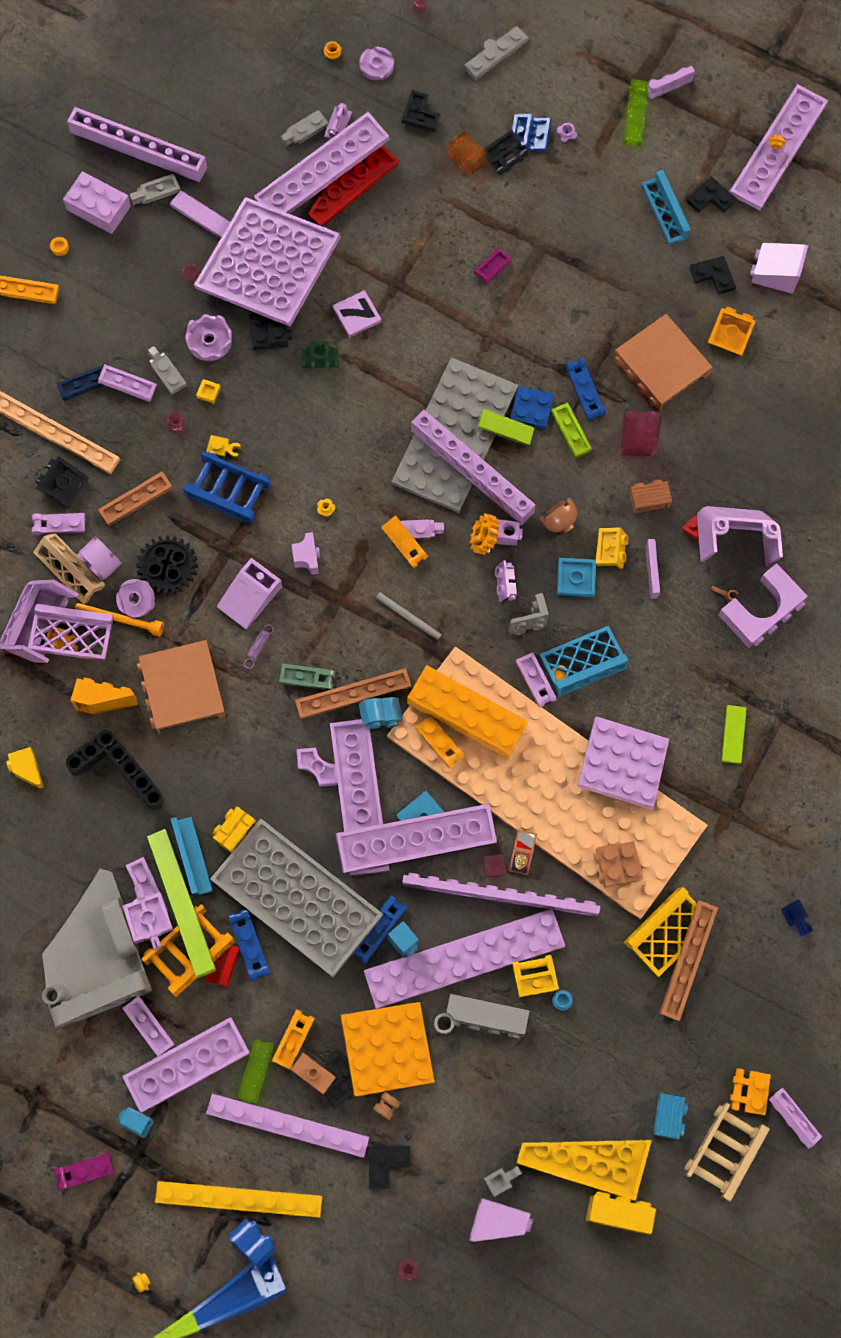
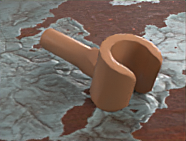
M715 586L711 588L712 591L724 596L728 603L733 600L729 594L733 596L738 595L736 590L727 592Z

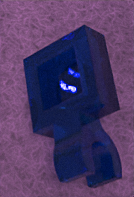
M799 899L781 909L789 926L795 925L801 937L813 931L811 925L804 920L809 916Z

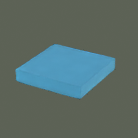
M558 558L557 595L594 598L596 560Z

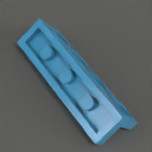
M658 171L654 179L642 182L641 186L668 245L688 239L691 229L664 171ZM656 184L658 188L657 193L649 191L648 186ZM656 199L664 201V208L656 206ZM663 214L671 216V223L662 220ZM670 229L677 231L679 236L671 238L669 235Z
M177 817L172 818L171 822L193 897L212 893V886L192 817L177 820Z

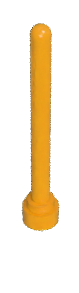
M80 603L75 605L76 610L112 614L113 621L146 629L157 637H160L163 632L164 622L155 620V622L151 621L150 623Z

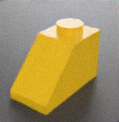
M31 747L8 754L9 760L6 763L9 772H13L16 777L39 789L44 788L34 751Z

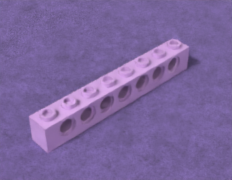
M423 410L411 422V431L513 519L520 522V525H523L535 511L536 504L428 412Z

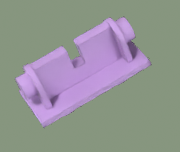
M340 103V105L334 108L324 135L325 138L332 139L347 127L352 112L347 110V106L344 103Z
M503 560L495 566V577L497 578L498 585L497 595H499V602L506 598L509 601L516 600L517 596L516 583H509V580H515L514 566H512V563H506V560Z

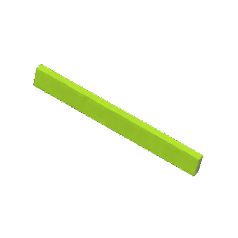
M166 829L147 836L196 977L199 978L216 971Z

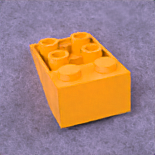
M77 678L71 697V702L76 711L92 715L138 705L137 698L130 688H114L110 683L102 682V684L94 683L95 681L90 678H83V680Z

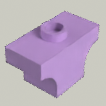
M313 532L305 533V538L302 542L292 544L295 568L304 567L310 571L311 575L319 574L317 558H320L319 547H315Z

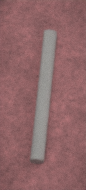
M381 592L376 596L377 600L437 641L441 638L442 634Z

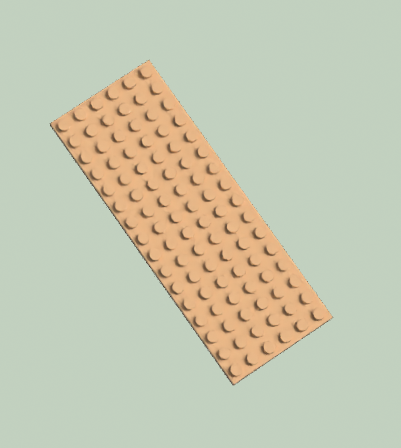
M455 646L437 671L529 721L509 760L434 719L465 755L462 760H457L454 763L455 765L449 769L415 729L416 726L429 716L412 706L408 707L402 715L403 720L397 722L398 726H394L391 729L387 738L480 805L489 804L491 813L516 831L523 830L537 833L535 845L641 920L708 825L659 790L657 791L654 807L651 810L577 787L588 740ZM451 750L446 753L449 757L454 754ZM635 841L644 879L642 881L604 888L603 883L600 884L598 872H600L599 864H595L593 857L596 848L614 843L621 844Z

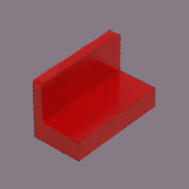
M231 945L214 962L216 971L206 974L205 981L228 988L240 948Z

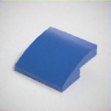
M515 114L512 130L522 143V146L518 149L547 153L552 124L551 118H533L532 114Z

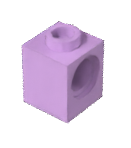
M499 520L497 525H500L498 531L500 534L496 537L498 540L496 544L517 546L518 540L522 539L523 529L519 528L520 522ZM507 530H510V531H512L514 534L511 535V536H508V535H506L504 532L507 531Z

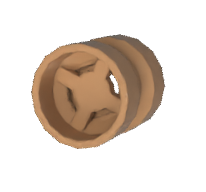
M383 1092L381 1101L374 1106L373 1110L390 1120L393 1116L392 1112L399 1107L400 1102L388 1093Z

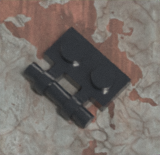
M512 129L483 150L493 166L499 162L502 165L496 169L499 175L509 172L512 166L518 162L521 163L529 155L526 149H523L521 152L517 150L522 146V143ZM513 153L514 157L506 162L504 158Z

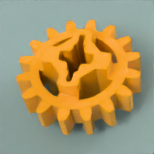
M485 513L484 516H480L479 521L476 520L472 527L473 533L470 534L473 552L485 555L490 553V548H494L498 541L496 537L500 534L498 532L500 525H497L499 520L496 519V516Z

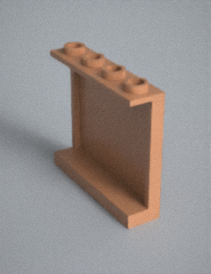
M667 314L618 347L613 357L616 365L623 368L627 378L635 382L639 392L645 394L651 406L656 407L659 411L665 403L701 377L704 379L708 377L713 368Z
M207 640L139 656L140 663H137L139 675L143 674L144 681H141L143 692H147L149 697L145 701L148 711L152 710L153 717H150L152 729L156 728L158 734L161 733L160 730L213 716H218V718L226 717Z

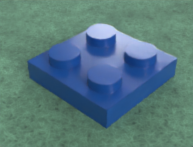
M518 386L510 419L531 427L546 430L554 394Z

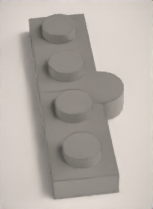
M516 26L497 41L493 39L486 40L484 42V50L464 65V69L477 80L528 42V36Z

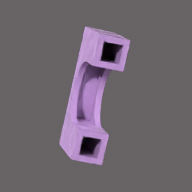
M777 563L764 573L760 579V582L776 599L777 612L773 616L768 618L755 617L736 598L723 607L718 614L748 648L753 644L755 646L759 645L764 640L763 636L765 634H772L778 628L777 624L781 621L785 623L792 617L791 613L794 610L798 612L806 605L804 601L808 596Z

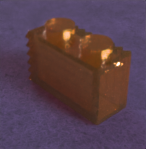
M465 131L448 143L447 153L449 157L453 160L456 159L463 171L473 174L486 164L487 153Z

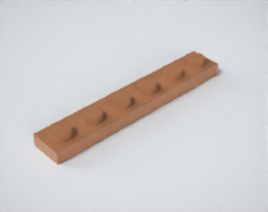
M404 668L295 700L302 720L361 703L365 699L378 698L411 688V683L407 670Z
M703 901L697 902L659 1014L680 1021L718 907Z

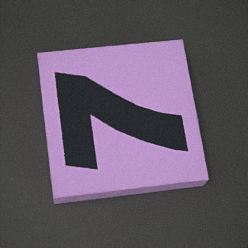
M365 290L332 306L349 338L382 322Z

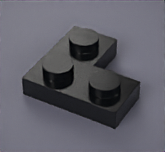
M415 90L411 91L401 123L431 132L436 131L440 114L425 110L429 94Z
M710 176L687 197L686 202L698 213L710 202L725 213L736 202L737 198Z
M724 256L689 266L694 283L712 279L718 295L733 291L736 288Z
M338 1051L324 1064L337 1079L324 1093L326 1099L335 1109L354 1093L348 1059L341 1051Z
M369 1146V1189L390 1188V1167H410V1146Z

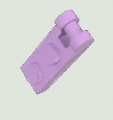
M692 66L681 68L678 72L665 75L660 80H650L647 96L655 98L692 82L695 74L694 68Z
M85 513L32 515V522H34V527H32L33 535L86 533ZM41 523H47V527H41Z
M533 652L515 661L534 697L535 703L539 707L545 706L544 704L549 701L552 703L557 700ZM545 690L547 695L541 697L539 692Z

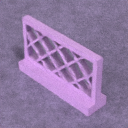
M40 604L35 605V615L28 648L35 652L105 661L113 626L112 614ZM38 620L47 621L50 626L41 631L37 626ZM64 623L69 628L60 634L56 626ZM79 626H85L88 631L79 636L74 629ZM99 628L106 629V635L100 639L94 634V631ZM53 629L58 636L49 641L44 634ZM72 631L76 639L68 644L63 636ZM91 634L96 641L87 646L82 639ZM40 636L46 641L41 647L33 646L34 640ZM61 639L66 645L61 649H55L52 644ZM80 641L84 649L76 652L71 646ZM99 644L103 649L102 655L93 654L90 649Z

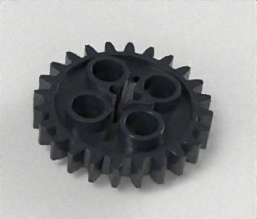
M169 535L166 536L165 540L159 536L158 542L151 539L152 545L146 543L147 550H140L143 556H137L138 561H140L136 563L137 568H139L137 574L142 575L139 579L147 581L153 592L157 589L158 595L162 591H165L166 596H168L169 591L176 595V589L183 592L182 586L189 588L188 581L194 582V578L191 575H197L195 569L198 568V563H196L198 559L197 556H193L195 551L190 549V544L184 545V539L177 542L176 536L170 540ZM172 550L173 552H172L171 557H170V559H169V553H170V551ZM159 552L166 553L163 557L156 556ZM179 556L184 558L181 562L174 561ZM154 569L160 570L156 575L151 574ZM171 574H178L176 579L169 578Z

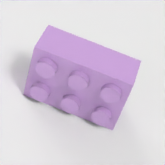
M83 171L63 198L67 211L111 234L131 207L128 195Z

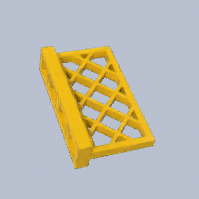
M684 887L677 888L623 942L636 953L657 977H660L678 959L682 949L681 943H684V941H681V929L689 928L681 927V915H691L692 919L697 905ZM685 900L691 904V913H681V904ZM670 915H677V927L667 926V918ZM656 929H664V941L653 940ZM667 929H677V941H667ZM643 942H650V954H642L638 947ZM653 943H664L663 955L653 954ZM667 943H677V952L674 955H667ZM653 957H663V966L659 970L653 965Z

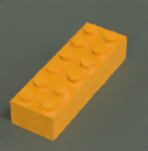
M427 665L407 697V704L428 716L431 715L437 721L508 760L529 722Z

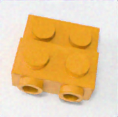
M721 308L708 343L742 356L756 321L749 314H737V310L733 308Z

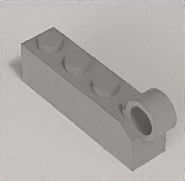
M450 994L447 1012L441 1013L435 1018L434 1028L439 1034L446 1035L453 1030L454 1026L466 1024L472 1030L480 1031V1028H485L491 1034L500 1035V1032L508 1033L510 1038L520 1039V1036L524 1037L529 1010ZM440 1018L450 1020L451 1027L448 1030L439 1029L437 1022Z

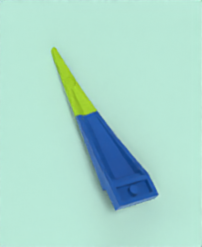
M271 1256L259 1269L249 1264L204 1302L153 1338L186 1337L269 1304L270 1300L286 1293L287 1290L273 1257Z

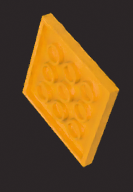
M420 1002L340 1016L354 1097L434 1083Z

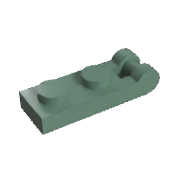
M282 663L279 683L328 691L333 689L332 679L335 678V671ZM319 676L325 677V681L320 682Z

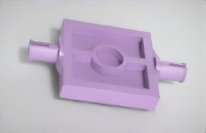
M139 885L138 888L136 886L134 890L137 899L123 905L133 941L137 944L145 940H151L153 950L161 949L162 946L158 937L173 931L162 894L159 892L153 895H144L142 886Z

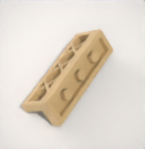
M56 533L43 536L33 553L66 587L78 593L77 598L83 604H86L94 592L104 588L105 583ZM44 546L48 549L49 557H46L41 552ZM56 559L61 563V570L55 566ZM67 572L73 575L74 583L68 580ZM80 585H83L88 590L85 596L80 591Z

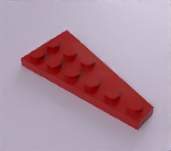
M382 145L325 187L323 193L318 197L308 213V218L315 224L324 227L398 166L399 160Z

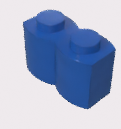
M245 1219L228 1236V1239L256 1269H259L276 1252L273 1246L275 1242L269 1235L263 1236L259 1232L261 1228L254 1221L250 1223Z

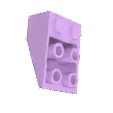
M251 558L240 570L218 603L217 608L247 630L282 588L281 580Z

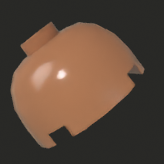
M569 497L567 498V503L564 500L546 512L549 514L546 518L542 515L539 520L552 532L564 531L567 533L574 528L573 523L578 515L577 508Z

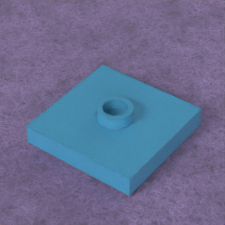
M425 791L400 811L396 817L399 821L444 813V811Z

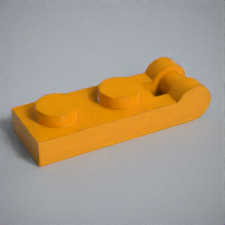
M396 515L381 527L413 568L417 567V563L422 559L428 558V555ZM416 549L418 554L412 558L409 553Z
M431 715L416 726L417 732L449 769L455 765L454 763L457 760H462L465 757L461 749L455 745ZM451 750L454 754L449 757L446 753Z
M299 1010L295 1011L272 1059L273 1062L291 1070L313 1025L314 1017L310 1015L307 1017ZM298 1021L305 1024L303 1029L296 1027Z

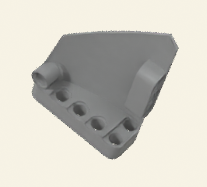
M99 869L67 921L42 953L46 983L42 999L48 1004L55 1028L91 1017L152 991L138 953L140 951L139 944H135L123 909L124 903L113 873L110 871ZM54 991L57 992V998L55 1001H53L51 998V995Z

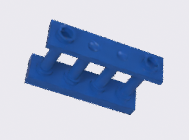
M202 451L201 458L205 464L195 483L192 485L185 484L183 488L184 496L252 525L255 520V513L252 508L262 487L270 490V479L264 474H256L222 460L212 452L206 453ZM215 466L222 469L212 490L209 492L202 490L201 486L211 467ZM228 473L238 476L239 478L229 498H220L218 493ZM245 480H248L256 485L246 505L242 507L237 505L235 500Z

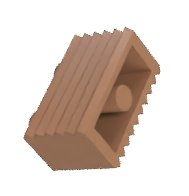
M655 480L647 485L637 483L630 488L629 494L634 513L670 508L672 504L668 481Z

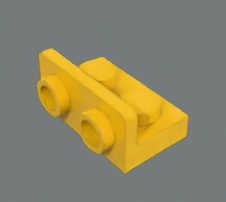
M620 527L599 528L595 563L597 566H617L619 569H623L626 562L625 547L628 544V535Z

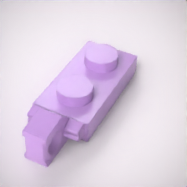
M429 519L401 521L415 540H430V538L435 537V534H444V523H434V520Z

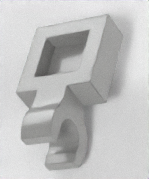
M518 1166L507 1173H504L501 1168L484 1179L495 1197L511 1188L512 1185L509 1181L519 1176L521 1172Z

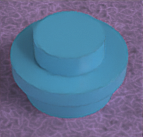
M560 990L554 994L552 1002L556 1009L565 1011L571 1007L573 999L569 992Z

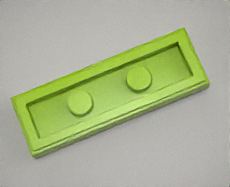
M566 403L552 409L551 414L574 458L576 459L592 452V448L569 404Z
M485 409L481 412L477 426L479 429L525 446L530 445L534 427Z
M726 706L721 762L741 764L747 707Z

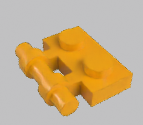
M737 1068L736 1075L733 1076L734 1090L730 1097V1101H732L731 1109L739 1111L740 1103L745 1104L744 1112L765 1116L771 1075L750 1071L749 1078L747 1079L743 1078L744 1069ZM742 1085L747 1086L746 1097L741 1096Z

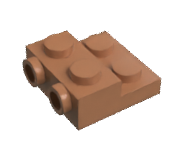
M635 841L600 846L593 853L595 864H599L600 872H598L600 884L603 883L604 888L642 881L644 879Z

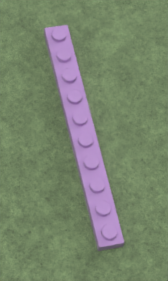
M408 873V876H403L402 886L595 917L600 912V906L596 905L593 901L579 903L573 898L560 900L556 899L557 896L554 895L541 897L537 896V893L529 891L522 894L510 888H506V891H503L491 885H487L484 888L478 887L477 883L467 882L465 885L459 884V881L447 879V882L439 881V878L434 876H428L426 879L420 878V875L415 873Z

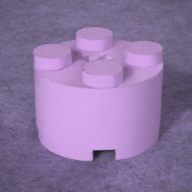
M96 536L77 554L102 581L122 564Z

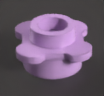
M565 123L557 128V133L560 134L561 141L563 142L577 137V133L574 132L575 128L571 123Z

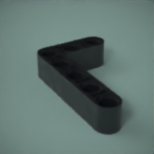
M110 730L99 732L66 759V766L69 771L74 775H80L107 755L149 808L158 810L164 805V798L160 790ZM106 737L112 738L109 744H103V739ZM90 749H96V753L93 756H87V752ZM121 751L124 753L122 758H114L117 752ZM74 761H80V762H81V764H80L79 767H77V768H72V767H71V765H72V763H73ZM128 767H136L133 773H126ZM147 781L148 784L145 788H138L139 782ZM157 795L160 797L158 802L150 803L152 796Z

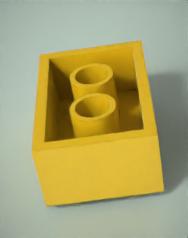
M596 1192V1195L590 1196L586 1221L642 1234H652L656 1209L651 1208V1203L636 1201V1204L630 1203L631 1199L619 1196L616 1199H611L610 1194Z

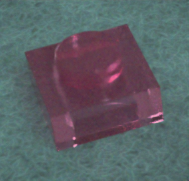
M504 854L484 857L486 877L506 875Z

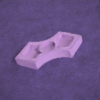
M316 748L296 749L298 770H306L312 773L317 778L319 787L338 785L335 764L323 761L319 757Z

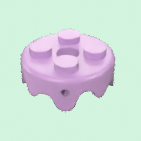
M205 314L199 320H191L188 323L186 342L188 349L196 358L204 361H214L228 353L232 344V333L222 316L214 317ZM207 336L214 337V341L211 343L205 342L204 339Z

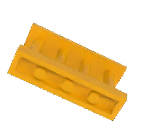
M201 904L199 907L195 906L194 909L200 925L215 940V945L209 949L213 962H215L235 943V940L229 933L221 935L203 916L207 911ZM179 926L160 942L161 949L153 950V947H151L143 954L144 957L142 958V961L147 966L152 962L170 981L168 989L175 997L197 979L190 960L173 943L181 936ZM166 948L185 967V972L180 977L176 976L158 957Z

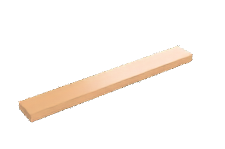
M0 391V414L110 475L120 462V457Z

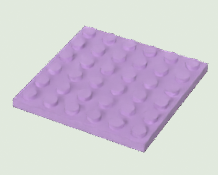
M245 197L194 286L200 291L291 326L340 240V233Z

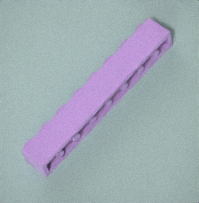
M74 107L67 121L70 133L197 182L201 181L207 169L205 156Z

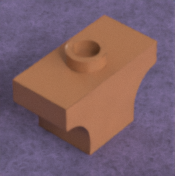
M302 1053L291 1068L302 1080L323 1095L336 1079V1077L304 1053Z

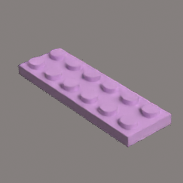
M230 1017L122 1077L140 1113H143L247 1056L250 1052Z

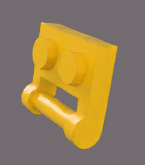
M551 955L527 962H512L519 998L559 990ZM547 966L548 969L545 972L521 976L520 972Z

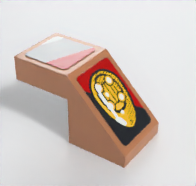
M517 830L509 872L528 876L537 833Z

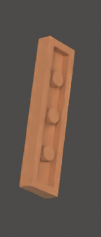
M160 472L101 507L98 511L109 527L173 488L164 473Z

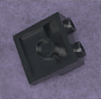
M258 313L249 314L252 350L289 347L288 340H292L291 329H287V325Z
M58 456L55 460L51 458L48 462L46 474L43 475L41 473L35 481L38 484L36 489L68 509L90 477Z

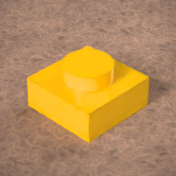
M203 379L196 396L198 399L214 404L221 386Z

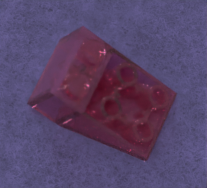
M634 410L624 412L618 433V455L655 456L658 447L662 413L655 411L638 413V411Z

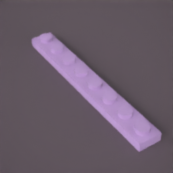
M215 1094L211 1096L206 1113L211 1116L363 1158L369 1140L367 1136Z

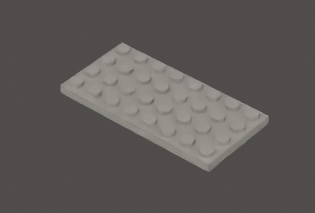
M451 357L426 412L480 458L485 460L496 434L477 428L481 412L485 409L505 417L518 389V385ZM414 434L392 479L391 485L460 513L473 483Z
M262 819L256 823L210 878L214 884L333 978L383 917L379 910Z

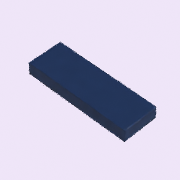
M104 365L56 383L63 400L66 401L105 386L98 383Z

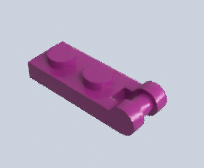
M110 1153L53 1170L54 1177L56 1176L58 1184H56L58 1191L115 1174ZM70 1172L72 1180L66 1181L65 1174Z

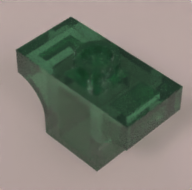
M329 341L310 342L309 347L301 348L302 368L339 367L338 347L330 346Z

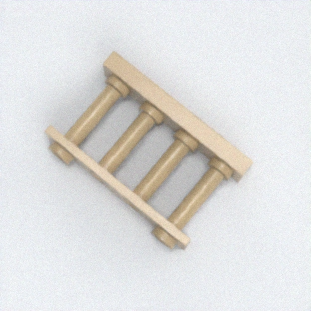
M725 1103L723 1106L719 1105L714 1113L716 1119L694 1159L688 1160L684 1168L686 1170L684 1176L689 1178L695 1173L718 1187L720 1192H722L720 1198L729 1202L732 1200L770 1129L764 1125H760L758 1128L751 1127L728 1113L727 1110L730 1104ZM722 1119L749 1134V1137L752 1139L749 1145H742L717 1130ZM715 1137L738 1151L740 1156H742L740 1162L734 1164L709 1149L708 1145L711 1139ZM705 1155L728 1169L730 1174H732L729 1182H724L699 1167L698 1163L702 1156Z

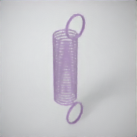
M263 628V631L259 633L260 635L255 640L256 644L251 647L247 656L250 652L252 654L255 651L254 657L257 658L256 656L262 650V645L265 644L264 642L267 641L271 633H266Z

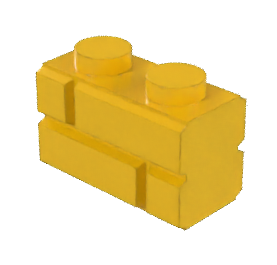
M236 807L234 810L230 809L225 816L226 821L223 825L219 824L213 831V840L230 853L235 850L256 825V820L239 807Z

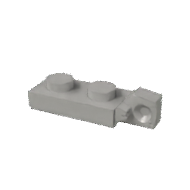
M317 110L289 127L286 133L281 136L282 143L285 147L293 142L300 144L327 128L328 121Z
M170 174L140 185L137 192L130 194V199L133 205L146 204L179 193L181 190L175 175Z
M154 346L148 349L149 355L152 358L150 360L151 367L171 395L187 386L185 380L167 355L164 353L159 354Z

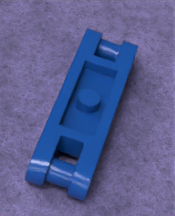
M578 358L575 362H566V370L586 419L590 421L596 416H605V408L600 401L584 358ZM579 368L581 372L575 373L574 369Z
M392 895L380 910L383 917L352 954L353 956L357 955L360 957L364 964L369 961L408 908L405 904L401 905L397 902V898ZM391 907L396 910L394 915L388 911ZM363 944L369 947L367 952L361 949Z
M245 908L240 913H231L228 916L250 979L253 982L258 977L263 975L266 977L271 974L250 915ZM245 919L246 925L239 927L237 922ZM260 963L262 968L254 970L253 965Z

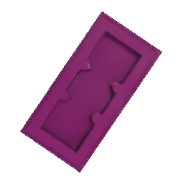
M498 248L474 270V274L488 285L512 262V258L502 249Z

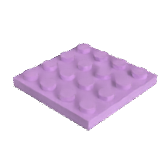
M595 717L577 787L652 810L656 800L669 739Z

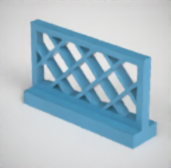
M609 626L539 654L558 697L628 669L629 661L626 654H623ZM607 633L609 637L608 643L598 641L600 635ZM585 641L593 643L590 651L581 648V644ZM596 644L606 647L603 655L593 652ZM570 648L576 651L572 658L563 655L564 650ZM608 648L615 650L618 656L614 658L607 657ZM578 651L588 654L586 662L576 659ZM551 655L558 657L556 665L548 663L546 657ZM591 656L601 659L597 665L588 662ZM561 659L571 662L568 669L558 666ZM574 663L584 666L580 672H575L571 669ZM556 669L567 672L565 678L557 681L554 676Z

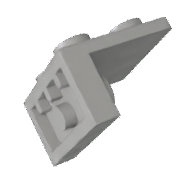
M543 593L535 595L531 608L532 615L510 620L509 634L521 635L526 630L533 629V631H537L546 626L549 613Z

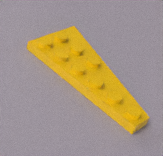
M652 1140L522 1143L516 1164L635 1201Z

